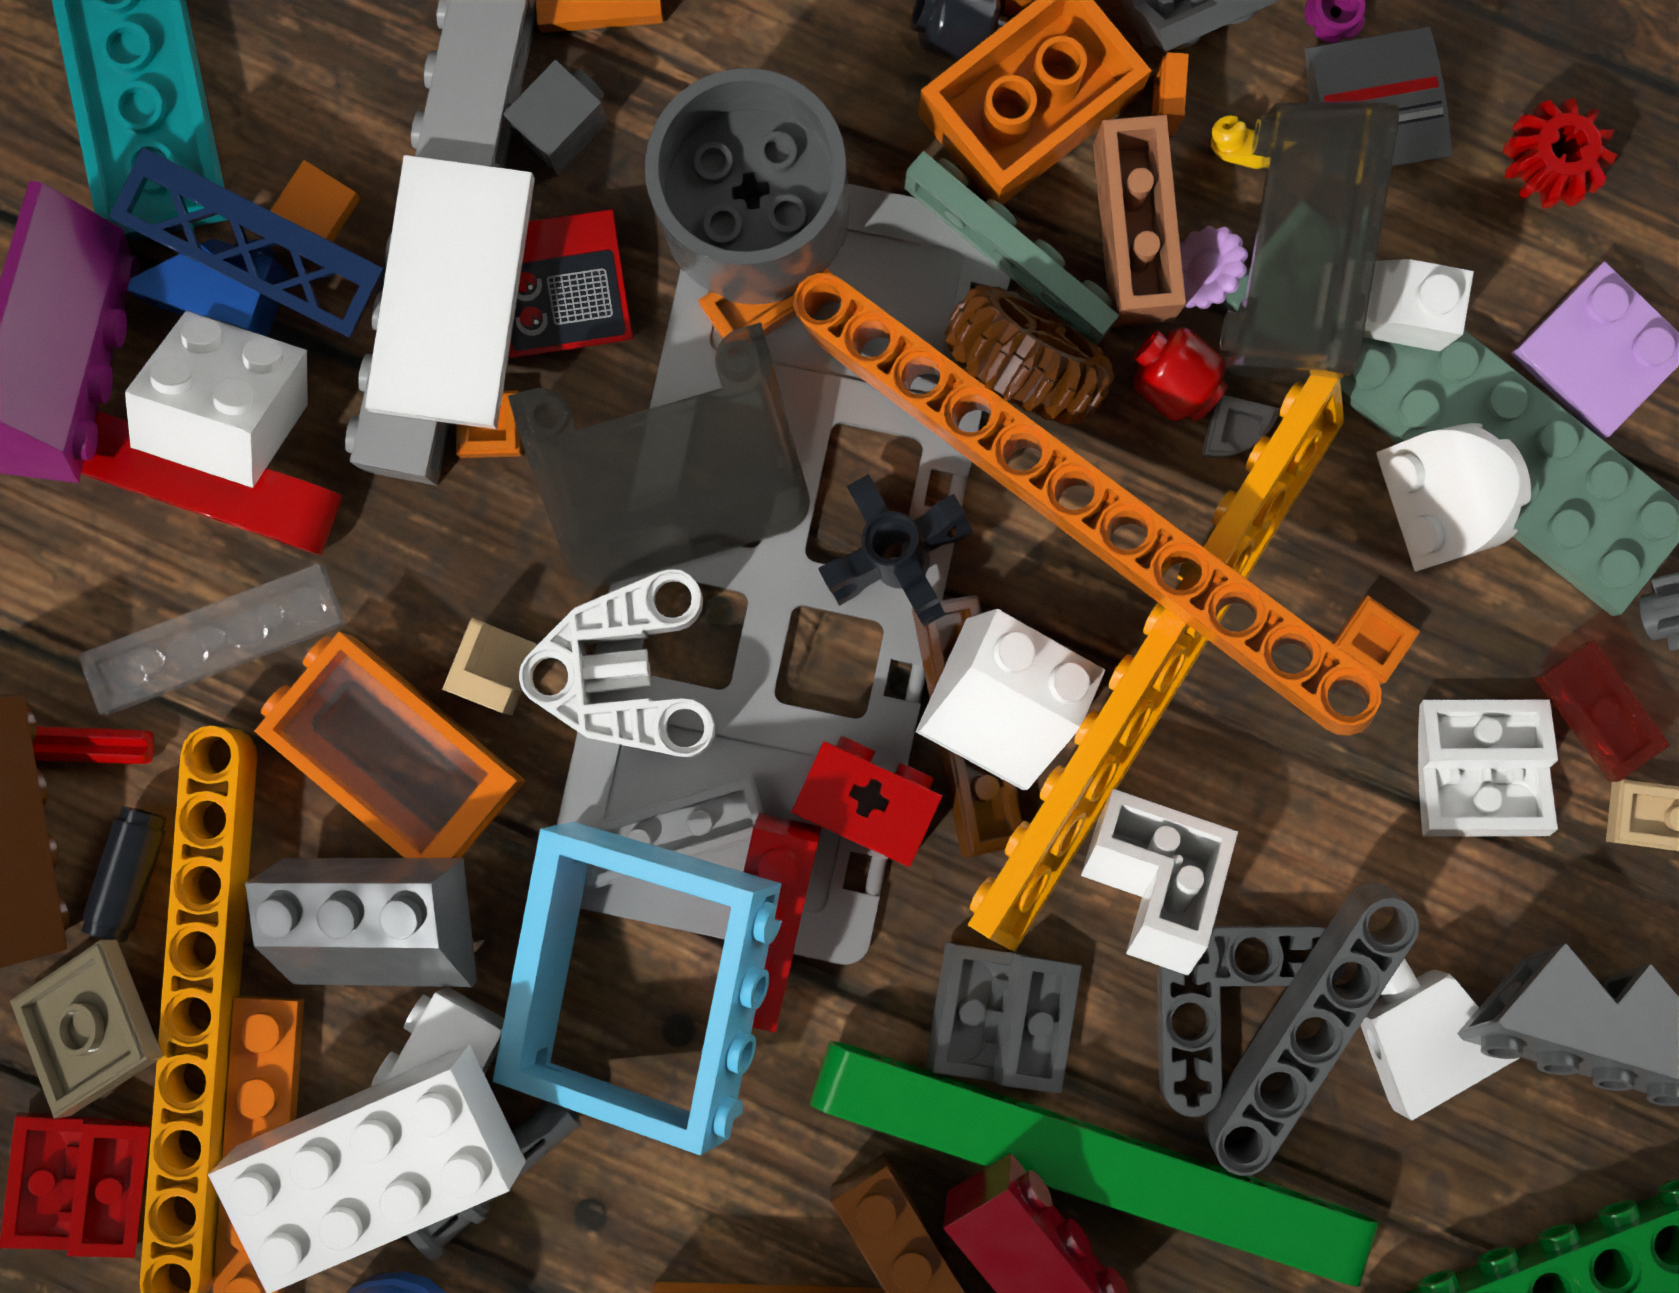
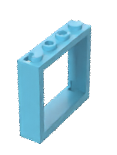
M577 822L540 828L492 1082L700 1156L730 1139L733 1121L743 1113V1102L738 1099L742 1075L751 1065L756 1049V1038L751 1034L755 1011L762 1004L769 986V973L764 969L768 947L777 936L782 922L775 919L781 883ZM588 864L731 907L690 1111L550 1063Z

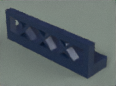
M144 147L141 148L109 215V218L349 338L353 337L373 293L378 295L384 286L386 273L384 268ZM147 180L170 190L179 215L178 217L152 225L131 214ZM183 197L204 208L189 213ZM220 215L230 220L239 247L212 255L202 250L193 222ZM183 226L188 242L166 231ZM243 227L264 237V239L248 243ZM280 245L290 250L299 277L272 285L261 279L252 253ZM243 256L248 272L226 261ZM302 257L324 267V269L308 273ZM338 274L359 285L343 320L320 308L311 282ZM303 286L308 302L286 292V290Z

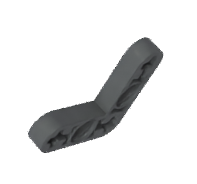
M1314 925L1213 926L1208 948L1204 952L1203 961H1198L1192 970V983L1196 985L1206 983L1205 994L1189 990L1171 994L1172 982L1185 985L1184 974L1157 965L1159 1086L1161 1095L1171 1108L1184 1116L1197 1117L1213 1110L1220 1100L1222 1091L1220 986H1289L1304 962L1300 960H1285L1288 973L1280 974L1284 955L1279 937L1287 936L1284 948L1307 950L1312 947V938L1318 937L1319 941L1326 928ZM1256 937L1267 946L1268 962L1257 973H1244L1236 965L1235 950L1244 939ZM1347 962L1340 965L1334 971L1332 982L1342 975ZM1184 1003H1197L1205 1011V1028L1201 1034L1194 1038L1186 1039L1177 1036L1171 1022L1176 1008ZM1173 1047L1191 1052L1207 1048L1206 1059L1193 1055L1194 1073L1198 1078L1207 1083L1206 1089L1195 1092L1193 1102H1187L1185 1095L1180 1091L1174 1090L1175 1081H1182L1186 1078V1059L1182 1056L1172 1058Z

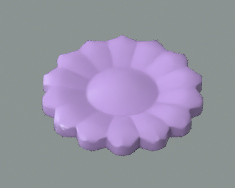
M1208 225L1200 232H1190L1187 239L1180 243L1186 300L1185 307L1192 308L1197 305L1200 309H1207L1212 303H1223L1227 294L1233 293L1238 289L1239 279L1245 276L1247 268L1244 262L1248 258V252L1242 247V238L1237 234H1232L1231 230L1227 227L1215 229L1213 226Z

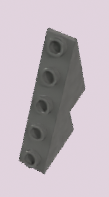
M1566 943L1524 956L1457 1033L1463 1041L1481 1045V1053L1489 1057L1500 1059L1526 1058L1536 1061L1537 1069L1545 1073L1556 1075L1578 1073L1592 1077V1085L1601 1089L1613 1091L1633 1089L1647 1093L1646 1099L1650 1103L1662 1106H1679V996L1651 964L1608 976L1600 984Z

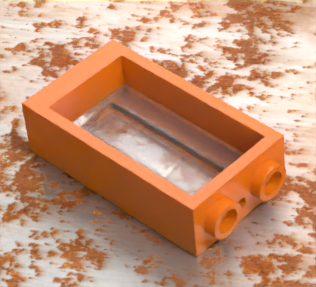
M338 632L333 639L328 635L323 637L311 648L303 660V665L307 668L292 687L283 685L272 694L261 709V714L265 719L254 730V732L404 858H462L526 782L518 773L357 638L342 632Z

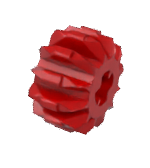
M1576 97L1566 99L1558 108L1549 99L1539 103L1533 109L1532 115L1523 114L1513 124L1512 132L1515 136L1511 137L1503 145L1501 153L1515 160L1505 169L1504 178L1515 179L1521 177L1525 183L1520 188L1519 198H1528L1537 191L1540 195L1542 209L1552 208L1560 199L1567 207H1572L1585 199L1586 192L1595 193L1605 184L1607 177L1603 171H1606L1615 163L1617 154L1603 147L1613 138L1615 129L1598 130L1593 124L1598 119L1599 108L1590 109L1582 116L1578 112ZM1558 150L1563 153L1560 158L1554 154Z

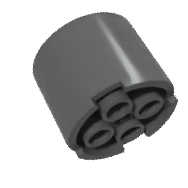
M758 68L729 69L705 76L686 87L672 99L657 119L648 141L645 156L647 190L675 261L682 271H685L695 282L710 292L724 296L726 300L731 302L767 304L789 298L795 293L798 285L804 279L816 273H823L831 265L841 246L844 245L849 226L850 209L846 156L838 125L824 103L812 91L796 80L770 70ZM759 192V208H747L748 193Z

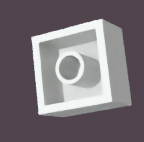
M186 310L125 391L131 448L253 488L308 405L307 350Z

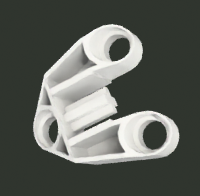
M667 569L575 607L525 657L519 671V681L523 692L529 699L587 738L678 757L692 758L701 755L710 747L715 737V722L709 710L693 699L680 698L653 701L648 698L591 704L590 693L651 687V672L647 649L586 655V645L648 639V635L674 632L688 628L698 619L702 611L703 596L699 585L691 575L681 570ZM672 581L686 585L692 596L688 611L676 618L665 617L660 614L655 605V595L658 589L665 583ZM555 658L562 661L566 666L568 682L559 693L551 696L543 695L534 686L532 680L533 671L542 660ZM683 709L697 712L704 723V733L700 741L689 747H679L674 744L667 732V725L671 716Z

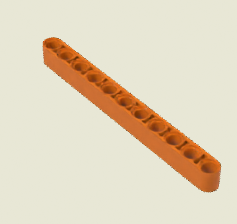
M816 273L808 276L798 285L793 298L794 310L808 336L815 344L1326 730L1337 735L1350 736L1362 732L1371 724L1381 704L1382 690L1378 679L1370 670L991 389L985 388L983 383L969 375L968 372L844 280L831 273ZM829 302L841 304L838 312L832 318L826 320L814 319L816 311L823 304ZM878 337L890 340L887 349L880 355L874 357L861 355L865 344L870 340ZM927 373L940 377L937 386L930 392L925 394L910 392V386L918 376ZM982 410L990 414L987 425L981 430L965 432L959 429L962 417L968 412ZM1025 447L1034 448L1042 453L1038 464L1031 469L1020 471L1008 466L1011 456L1019 449ZM1075 485L1085 486L1094 492L1091 502L1078 510H1069L1059 503L1062 493ZM1126 524H1136L1147 532L1145 541L1137 548L1131 550L1120 549L1111 542L1114 531ZM1188 563L1197 568L1201 578L1190 589L1175 590L1163 581L1164 574L1175 564ZM1242 603L1254 612L1256 619L1246 630L1239 632L1230 631L1223 628L1218 622L1217 615L1219 611L1228 604ZM1287 643L1297 644L1308 652L1311 663L1302 672L1295 674L1285 673L1279 670L1273 663L1271 656L1274 650ZM1352 685L1364 694L1367 702L1366 709L1355 716H1343L1335 712L1330 706L1328 693L1334 687Z

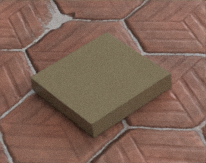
M117 939L100 940L10 1000L54 1119L73 1115L163 1057Z

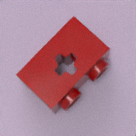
M840 736L836 746L823 741L791 813L910 867L942 798V795L930 790L935 778L900 762L895 773L871 763L876 751L844 736ZM872 779L881 784L879 795L887 799L888 802L884 811L871 809L867 817L856 813L858 801L850 797L849 794L853 785L866 787Z

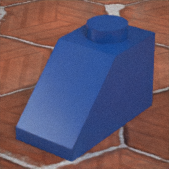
M214 238L200 244L202 250L212 255L239 247L238 241H236L235 245ZM247 239L248 243L255 242L254 240ZM269 247L252 253L261 279L272 285L287 281L290 274L273 258L275 251ZM179 254L132 277L127 291L149 306L182 316L187 310L266 337L269 335L280 304L183 254ZM243 256L226 261L248 272Z

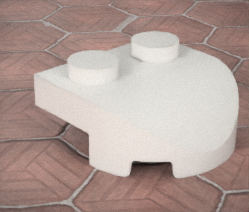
M1467 423L1430 431L1376 452L1415 572L1499 546L1517 533L1518 530L1514 528V525L1518 519L1521 507L1529 503L1531 499V483L1526 463L1512 441L1496 438L1488 431L1482 429L1483 424Z

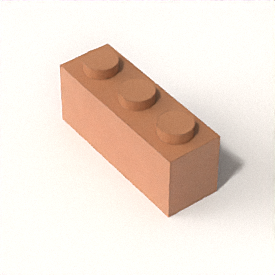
M1167 115L1103 120L1093 143L1107 293L1114 302L1111 309L1120 315L1113 327L1174 322L1186 305Z

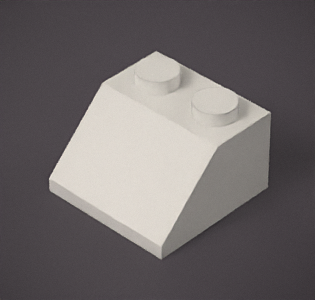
M999 609L988 611L966 619L915 732L1022 790H1028L1077 733L1086 717L1105 669Z

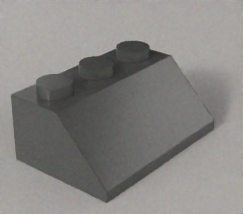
M283 858L245 883L254 947L293 984L473 987L477 983L463 858Z

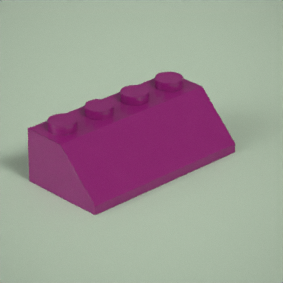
M30 180L0 278V474L79 483L84 461L92 460L96 453L98 427L95 419L99 403L106 404L111 396L113 373L110 362L114 348H121L125 342L127 317L124 308L128 294H132L127 291L130 279L141 273V264L139 257L132 255L122 228L45 183Z

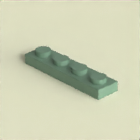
M923 151L907 169L905 190L1048 310H1053L1055 315L1071 322L1075 329L1088 335L1090 342L1098 346L1120 316L1111 309L1114 305L1111 297L1094 282L1085 280L1083 283H1080L1063 268L1065 265L1063 257L1051 245L1040 239L1033 243L1015 228L1017 225L1016 219L1002 204L994 199H988L984 202L966 187L969 184L966 176L953 163L944 158H940L936 162Z

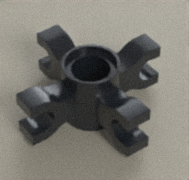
M869 474L848 485L847 488L867 523L861 537L862 549L851 555L834 559L818 568L838 605L840 606L853 599L866 587L881 580L887 586L903 589L923 627L945 616L946 614L925 575L930 566L929 552L940 546L959 541L973 533L967 521L968 518L955 494L939 501L924 515L912 520L906 514L888 510ZM897 542L910 543L906 552L894 559L883 558L884 552L892 544Z

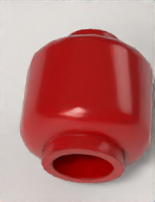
M1180 327L1171 331L1166 336L1159 330H1156L1139 346L1132 358L1139 364L1132 382L1134 390L1165 418L1173 422H1179L1188 417L1194 422L1200 420L1219 402L1228 388V383L1223 380L1226 373V361L1189 328Z

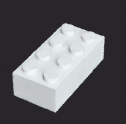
M470 1044L235 1146L208 1176L266 1293H272L510 1191L526 1160Z

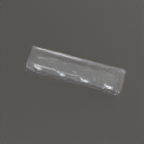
M318 563L80 653L78 658L98 713L100 715H110L345 626L346 623L326 568Z

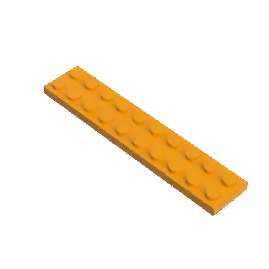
M1318 366L1315 367L1305 384L1298 381L1289 390L1280 409V416L1283 417L1282 422L1272 438L1264 435L1259 439L1246 463V470L1250 472L1237 493L1229 490L1224 495L1214 512L1212 524L1216 527L1205 543L1204 548L1246 579L1344 424L1340 377ZM1188 563L1181 564L1178 579L1182 582L1177 590H1187L1198 583L1201 574L1196 567ZM1159 603L1156 604L1147 618L1143 633L1148 636L1135 657L1129 654L1126 655L1116 667L1109 682V688L1113 692L1101 712L1092 710L1081 723L1074 739V743L1079 747L1066 768L1058 765L1045 781L1040 792V799L1044 803L1031 824L1023 821L1010 837L1005 848V854L1009 856V859L996 879L988 877L978 888L971 901L970 910L974 912V915L969 921L968 926L1013 952L1020 945L1099 818L1112 790L1117 789L1208 642L1205 637ZM1231 604L1224 606L1217 615L1219 623Z

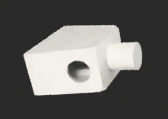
M1405 958L1382 991V998L1375 1002L1360 1025L1391 1107L1394 1111L1411 1121L1519 1059L1489 1057L1481 1053V1045L1463 1041L1457 1033L1479 1007L1450 974L1434 969L1416 978Z

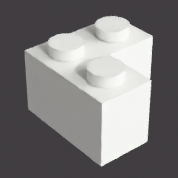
M1115 789L1112 790L1097 821L1081 876L1142 897L1126 954L1189 976L1208 948L1238 831Z

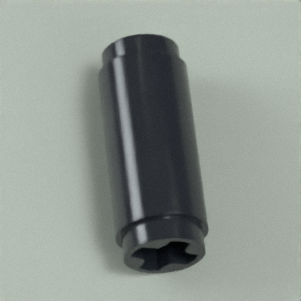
M121 807L119 816L114 818L82 916L85 919L82 932L106 940L117 939V942H127L130 931L135 929L166 833L163 830L166 817L137 808Z

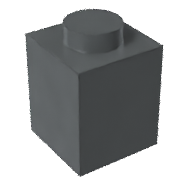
M556 60L503 113L512 134L557 176L608 124L601 102L605 95L599 86L582 70L577 68L571 74Z

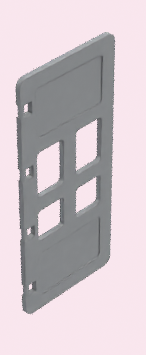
M848 184L850 209L848 232L844 245L841 246L837 256L828 267L831 274L844 280L967 372L966 366L956 362L952 352L949 351L945 343L946 335L944 332L952 321L949 318L959 301H963L967 296L970 285L999 286L1007 291L1010 277L916 198ZM759 192L748 193L747 208H759ZM680 269L609 593L667 569H675L691 575L698 584L744 594L748 600V606L732 680L728 687L717 690L650 675L651 687L590 693L591 704L648 698L653 701L680 698L693 699L704 705L712 714L715 722V737L710 747L701 755L687 758L595 740L577 732L557 825L568 822H577L584 825L753 773L765 814L819 826L791 813V810L823 741L836 746L840 736H844L876 751L871 763L892 773H895L899 762L908 766L926 679L912 605L903 589L887 586L881 580H878L866 587L859 595L839 606L818 570L819 567L825 564L813 562L806 556L805 550L831 431L837 425L845 424L915 439L920 443L922 455L909 517L912 520L924 515L932 508L924 506L931 471L952 475L948 496L955 494L962 507L972 461L815 344L808 336L797 316L738 355L733 356L698 303V300L710 293V291L695 282L682 269ZM838 302L823 304L816 311L814 319L826 320L832 318L838 312L841 304ZM880 337L870 340L865 344L861 355L865 357L880 355L887 349L890 340ZM927 373L920 375L912 382L910 392L914 394L928 393L937 386L940 377ZM705 396L779 410L788 419L762 541L754 548L680 534L671 527V519L698 401ZM982 410L968 412L962 417L959 429L965 432L978 431ZM903 542L900 556L906 552L910 543ZM955 542L940 546L929 552L930 566L925 576L939 601L943 600ZM801 606L872 620L882 626V644L868 709L863 717L853 719L787 705L777 700L775 696L777 679L791 615L796 608ZM645 639L597 644L595 654L643 649ZM891 660L913 664L905 700L884 696ZM683 709L677 711L668 721V736L679 747L693 746L700 741L704 733L703 720L693 710ZM871 779L866 787L853 785L849 796L858 801L856 813L867 817L871 809L884 811L888 800L879 795L881 786L879 782ZM821 827L793 954L843 965L855 963L864 957L871 942L888 857ZM750 841L697 858L743 872ZM850 851L872 856L864 893L843 889ZM634 877L586 892L583 890L580 906L581 909L725 939L731 911L730 906Z

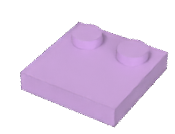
M1604 261L1595 267L1510 355L1584 426L1603 440L1610 437L1679 366V332Z

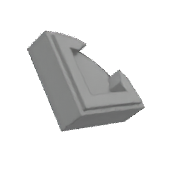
M1223 395L1212 408L1201 458L1227 459L1248 451L1256 445L1261 437L1271 430L1280 409Z

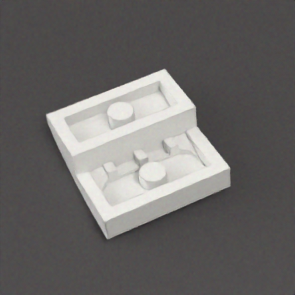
M1423 700L1420 703L1418 776L1423 836H1550L1558 830L1550 767L1558 761L1550 700Z

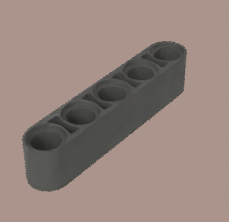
M1365 883L1356 887L1347 896L1224 1084L1219 1102L1213 1110L1206 1114L1204 1118V1132L1220 1164L1228 1172L1239 1176L1253 1175L1262 1171L1270 1163L1415 943L1419 933L1417 914L1407 902L1388 886L1380 883ZM1392 906L1393 916L1390 923L1379 931H1368V922L1371 915L1381 907ZM1346 962H1357V972L1350 982L1343 985L1332 984L1334 971L1340 965ZM1311 1017L1322 1018L1320 1030L1314 1036L1306 1039L1296 1038L1298 1026L1304 1020ZM1274 1072L1287 1073L1285 1083L1279 1089L1273 1092L1260 1091L1262 1081L1268 1075ZM1241 1126L1252 1128L1250 1136L1244 1142L1238 1145L1224 1143L1226 1136L1233 1129Z

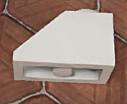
M1412 259L1328 264L1325 269L1315 328L1440 352L1463 335L1474 271Z

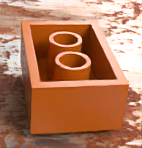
M1035 0L921 89L918 116L987 200L994 199L1003 205L1099 130L1103 120L1113 119L1141 96L1152 70L1094 0Z

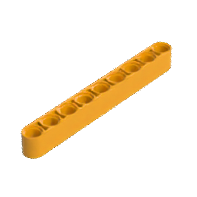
M200 727L190 733L184 741L180 755L158 1045L163 1057L156 1064L140 1271L141 1293H208L214 1283L219 1196L208 1174L222 1161L233 998L240 996L247 903L245 883L248 882L257 769V750L253 740L242 730L230 727ZM222 738L230 747L231 759L225 770L218 773L210 765L208 754L213 743ZM214 802L220 805L226 814L225 828L216 837L206 830L203 819L205 811ZM207 867L215 870L221 879L220 893L214 901L205 898L199 889L200 875ZM200 932L208 934L216 945L215 959L210 966L200 962L194 953L195 939ZM194 998L202 999L211 1010V1021L206 1030L196 1027L189 1017V1007ZM189 1063L202 1069L206 1077V1087L202 1095L193 1093L185 1084L184 1072ZM182 1130L191 1131L199 1139L201 1154L198 1160L191 1159L183 1154L179 1145V1137ZM176 1196L186 1198L193 1204L196 1211L194 1225L185 1224L178 1219L174 1210ZM171 1263L181 1265L187 1270L191 1278L190 1290L179 1289L173 1284L169 1275Z

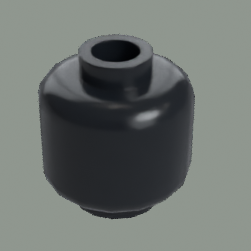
M916 0L911 18V30L918 32L919 43L925 52L957 62L1008 22V15L1000 12V0Z

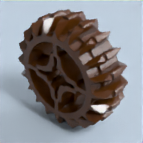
M977 285L975 289H970L963 301H959L949 318L952 321L944 332L946 335L945 343L949 351L952 352L956 362L966 366L968 374L981 380L985 384V388L994 390L1003 396L1005 401H1012L1021 406L1025 412L1032 411L1044 420L1054 419L1060 424H1083L1091 413L1100 407L1109 393L1108 387L1115 375L1112 371L1113 366L1109 358L1104 356L1101 347L1091 343L1088 335L1075 329L1071 322L1061 319L1055 315L1053 310L1043 308L1033 299L1027 300L1015 291L1007 292L999 286Z

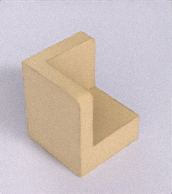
M472 618L442 690L513 716L523 691L519 681L520 666L525 657L537 644Z

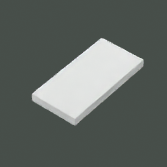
M404 155L365 402V409L369 412L490 429L498 428L535 182L532 172Z

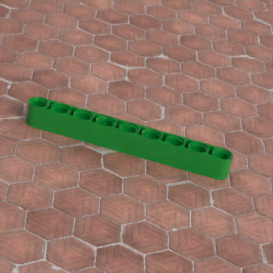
M831 1040L828 1043L809 1102L812 1107L835 1117L987 1167L1011 1153L1026 1172L1030 1170L1036 1172L1048 1187L1351 1286L1358 1287L1361 1285L1379 1225L1377 1220L1344 1206L1249 1175L1239 1176L1228 1172L1222 1166L838 1041Z

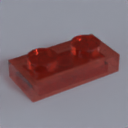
M1595 640L1583 643L1534 678L1609 782H1620L1670 746Z

